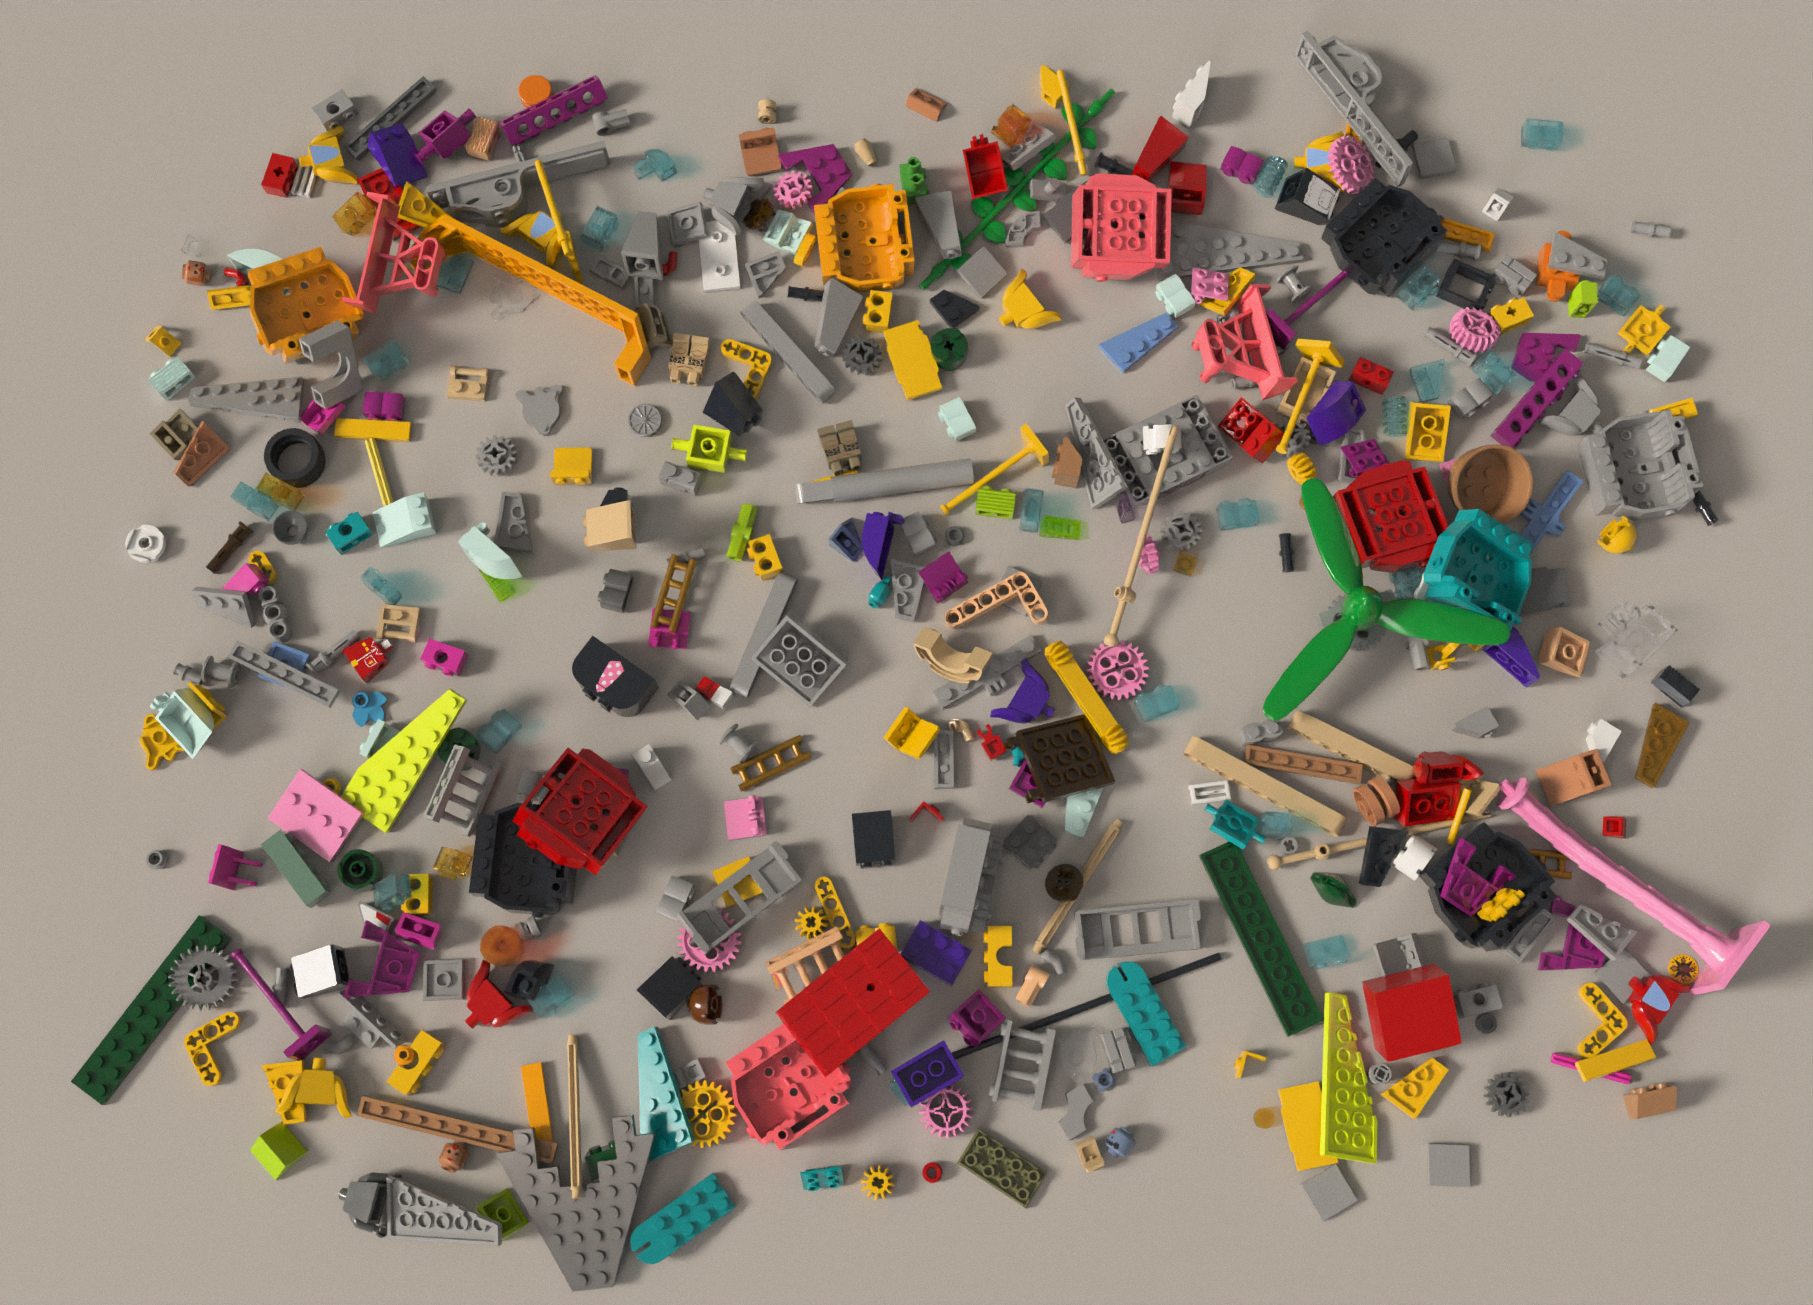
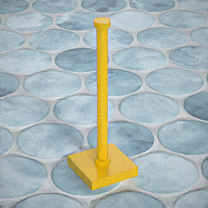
M1298 339L1296 342V347L1304 358L1313 362L1280 445L1276 447V451L1286 454L1288 451L1287 445L1319 365L1343 367L1345 360L1331 341Z
M1027 423L1020 427L1021 438L1026 443V447L947 504H942L940 508L945 515L949 514L948 511L978 491V488L981 489L1028 454H1034L1043 467L1049 463V452Z

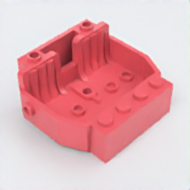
M1108 173L1095 174L1089 178L1085 185H1079L1072 195L1071 268L1082 269V277L1096 279L1097 282H1107V279L1131 280L1150 272L1153 268L1164 269L1170 263L1171 189L1156 188V185L1137 175ZM1139 215H1144L1145 220H1141L1139 218ZM1115 222L1117 228H1113L1111 224ZM1083 229H1086V237L1082 241ZM1139 233H1143L1145 237L1140 238Z
M784 1024L725 1062L734 1075L731 1078L733 1100L736 1108L748 1125L746 1131L751 1139L756 1138L758 1142L764 1145L774 1141L779 1150H783L850 1104L843 1094L852 1088L851 1079L848 1076L851 1071L844 1062L825 1078ZM788 1057L790 1059L789 1064L784 1065L782 1059ZM771 1068L773 1074L767 1076L765 1074L766 1069ZM791 1089H797L798 1093L796 1096H791ZM837 1096L839 1099L838 1103L832 1104L831 1097ZM826 1105L829 1112L817 1119L813 1113ZM806 1120L808 1126L794 1134L791 1127ZM780 1131L786 1132L785 1139L779 1138Z

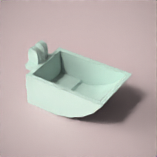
M243 249L226 255L234 267L247 276L248 270L282 259L260 249ZM288 289L283 290L284 295L290 292Z
M482 522L477 527H472L458 541L468 558L485 574L499 579L522 577L512 559L486 536L490 532L486 523Z
M190 687L177 689L172 695L164 692L163 695L156 696L154 702L150 705L153 710L160 711L155 719L193 759L213 731L214 721L210 710Z

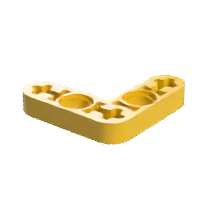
M732 339L724 340L721 343V351L725 357L751 366L744 385L749 391L751 385H753L752 392L754 395L752 396L756 400L772 365L770 354ZM732 345L733 350L727 352L725 347ZM744 351H750L751 357L744 359L741 354ZM766 358L767 362L761 364L760 360ZM754 373H759L762 378L759 381H753L751 376Z
M1585 983L1579 988V995L1602 1021L1577 1047L1579 1055L1584 1058H1590L1601 1052L1627 1028V1020L1596 984ZM1587 989H1593V991L1591 992L1593 996H1587L1585 994L1587 993ZM1594 997H1600V999L1592 1003V1001L1595 1000ZM1600 1002L1607 1004L1608 1010L1606 1013L1599 1011L1598 1005ZM1619 1019L1620 1027H1614V1020ZM1600 1030L1605 1031L1607 1034V1040L1604 1042L1598 1039L1597 1035ZM1593 1042L1597 1044L1590 1048L1591 1053H1585L1586 1047L1584 1045H1591Z
M235 1012L224 1013L190 1032L184 1038L185 1048L201 1081L207 1086H216L222 1080V1072L208 1045L240 1027L242 1020L240 1015ZM228 1017L235 1018V1020L233 1021V1026L229 1024L223 1027L221 1026V1024H225L229 1021ZM214 1025L217 1027L218 1033L214 1037H210L208 1029ZM204 1036L205 1038L196 1042L197 1046L190 1044L193 1041L192 1037L200 1038ZM205 1053L208 1056V1061L206 1064L201 1065L198 1062V1058L201 1054ZM208 1068L211 1073H216L214 1081L208 1080L210 1074L208 1070L203 1071V1069Z

